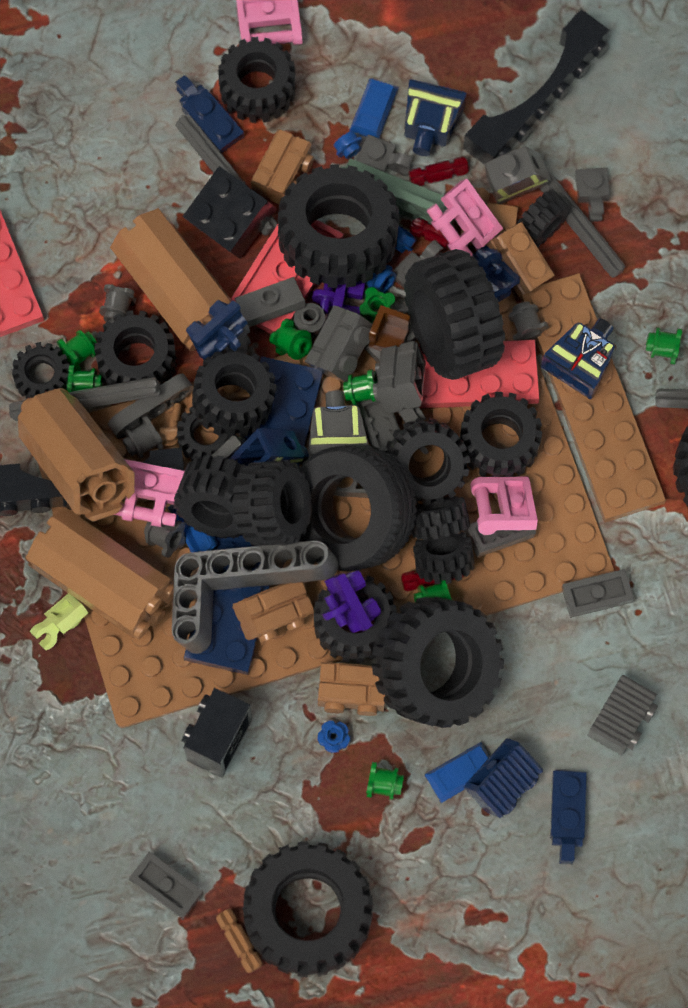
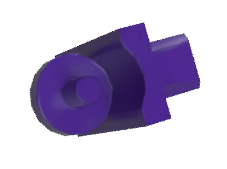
M358 281L356 286L347 288L345 284L337 285L336 292H333V288L328 287V284L324 283L323 289L313 292L312 300L320 304L324 314H328L329 306L335 305L360 315L359 307L345 305L346 297L363 300L366 283Z
M360 571L338 574L324 581L330 592V595L324 598L329 607L327 611L322 613L324 620L335 618L339 627L347 624L351 633L360 630L365 631L373 626L371 621L381 613V610L373 598H368L360 603L355 592L366 586Z

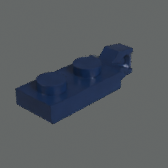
M186 75L175 81L177 85L176 90L182 96L179 99V103L182 106L185 115L189 114L221 153L244 138L242 129L201 84L195 87Z
M556 770L552 772L550 839H552L553 846H560L559 864L573 865L575 847L583 846L585 838L587 772Z

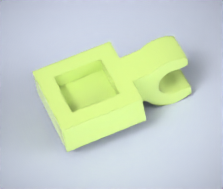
M68 593L44 613L47 618L33 626L30 633L36 639L46 633V637L39 644L45 650H49L56 644L58 632L61 631L64 634L69 629L76 627L81 619L88 614V611L76 598Z

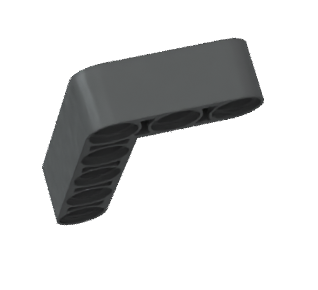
M320 541L183 554L177 560L174 570L172 636L175 641L190 653H202L209 647L212 638L214 590L326 580L337 572L339 566L338 559ZM320 556H324L321 563L314 565ZM289 559H292L291 564L288 567L283 568L285 562ZM261 562L260 566L256 570L252 571L253 566L256 563ZM230 565L228 570L225 573L221 574L222 569L225 566ZM199 568L197 573L190 577L192 571ZM197 599L195 605L189 608L190 603ZM196 630L194 636L187 640L190 632Z

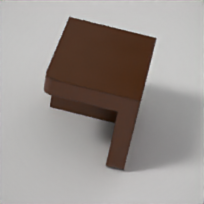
M380 305L369 332V348L381 352L383 348L395 345L400 347V344L405 343L410 331L411 317Z

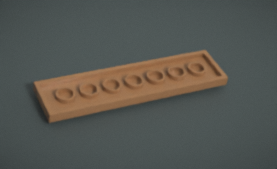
M580 273L539 285L530 292L520 296L522 302L538 305L539 311L537 314L540 322L548 323L549 328L543 331L541 336L536 339L542 358L576 323H582L591 329L597 321ZM612 358L591 400L548 372L604 523L665 504V496Z

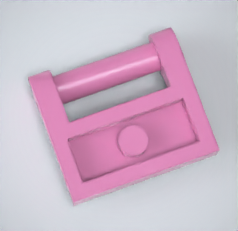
M236 0L241 40L245 39L246 42H251V37H258V41H264V38L271 39V44H276L277 42L279 44L293 42V45L303 44L297 0ZM291 24V30L257 34L249 33V28Z
M477 477L471 481V491L473 496L476 497L479 518L477 524L481 534L491 535L497 530H536L538 519L529 477ZM489 493H497L501 514H492Z

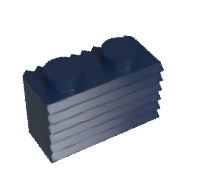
M506 738L463 787L485 812L502 818L515 808L517 798H520L522 793L535 786L539 774L543 772V768L520 742Z

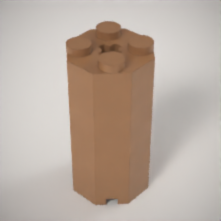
M157 208L136 217L133 220L136 226L130 231L126 227L120 230L110 248L182 343L186 345L189 351H194L196 348L190 340L186 329L194 321H200L206 325L212 320L208 311L217 300L229 304L232 300L166 214Z
M63 388L26 399L21 405L22 412L18 415L19 438L72 510L79 515L81 513L84 514L91 521L117 514L123 507L120 503L126 496L130 499L135 493L134 471L76 397L70 395Z
M66 507L52 515L46 523L51 527L45 533L40 531L26 556L29 567L132 638L140 640L150 625L156 627L165 614V610L162 608L165 602L167 603L173 597L174 583H172L170 578Z

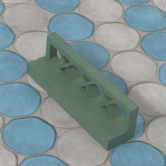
M351 158L346 167L341 166V168H348V165L358 167L357 171L364 172L366 170L374 174V180L381 179L388 186L387 191L393 193L400 215L413 220L421 218L431 224L433 220L426 212L429 207L437 204L442 212L447 210L440 199L443 197L441 194ZM455 219L450 222L454 228L457 224Z

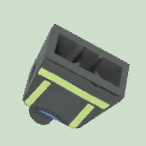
M527 146L518 148L485 164L486 177L497 204L506 203L552 183L542 155Z
M333 390L325 394L326 407H316L313 409L308 448L309 457L330 447L356 444L368 445L359 406H345L343 391Z

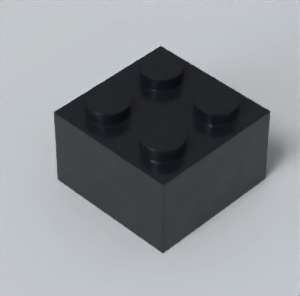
M218 166L182 217L241 259L277 208L225 169Z
M214 687L210 696L205 694L197 709V712L200 713L195 725L189 724L183 735L182 742L185 743L183 749L185 750L188 762L223 778L252 721L250 704Z

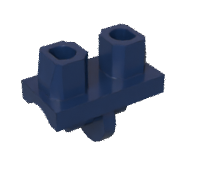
M485 245L472 255L478 261L479 267L484 269L486 278L491 282L494 289L493 293L498 302L510 296L511 288L520 283V276L502 261L501 253Z
M217 300L208 311L212 320L206 325L200 321H194L186 329L190 340L203 360L207 357L211 358L214 352H222L227 346L233 351L241 347L237 337L244 331L243 328L248 323L240 311V305L234 300L229 304Z

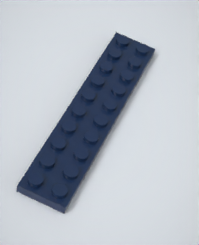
M261 356L260 363L266 361L270 366L269 372L274 373L276 392L271 414H269L268 420L264 425L260 424V428L292 430L300 445L305 446L323 372L312 367ZM249 430L248 436H245L244 438L248 439L253 434V432ZM240 535L238 538L228 537L227 539L215 536L218 545L213 550L253 547L254 545L247 542L243 535ZM261 562L256 563L253 566L252 571L256 570L260 566ZM230 565L225 566L222 569L221 574L225 573ZM271 585L214 590L211 643L202 653L194 654L185 650L184 660L248 675L257 638L249 641L245 638L240 626L241 623L234 612L233 604L268 590ZM196 630L190 632L189 639L194 636Z

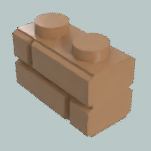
M281 129L277 130L251 180V189L263 198H268L270 201L280 204L281 198L285 196V190L293 182L296 184V179L301 176L302 172H309L314 161V156L311 155V143L297 136L294 137L293 134Z
M522 222L486 244L488 248L498 250L502 255V261L520 276V283L513 287L518 297L530 292L555 276Z
M302 582L280 584L233 604L234 612L241 623L240 626L245 638L249 641L258 637L260 643L278 636L279 634L276 629L286 625L288 631L306 624L304 617L314 612Z
M321 662L318 707H324L325 712L339 714L343 713L344 709H356L359 715L376 716L377 711L384 712L385 695L380 694L376 688L375 683L379 681V678L373 675L372 666Z

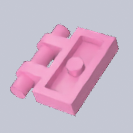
M467 178L461 180L440 198L447 208L445 212H442L437 204L432 205L426 210L433 220L431 222L436 231L440 230L449 242L447 245L449 249L466 251L470 253V256L473 255L467 247L470 241L476 249L484 247L503 230L500 223ZM453 219L457 221L464 231L460 236L450 223Z
M124 459L134 471L135 493L130 499L126 497L125 504L121 503L123 507L114 515L122 516V520L131 522L133 519L151 522V526L162 527V524L175 527L177 514L165 512L166 503H174V497L185 471ZM137 498L155 501L154 509L136 506Z

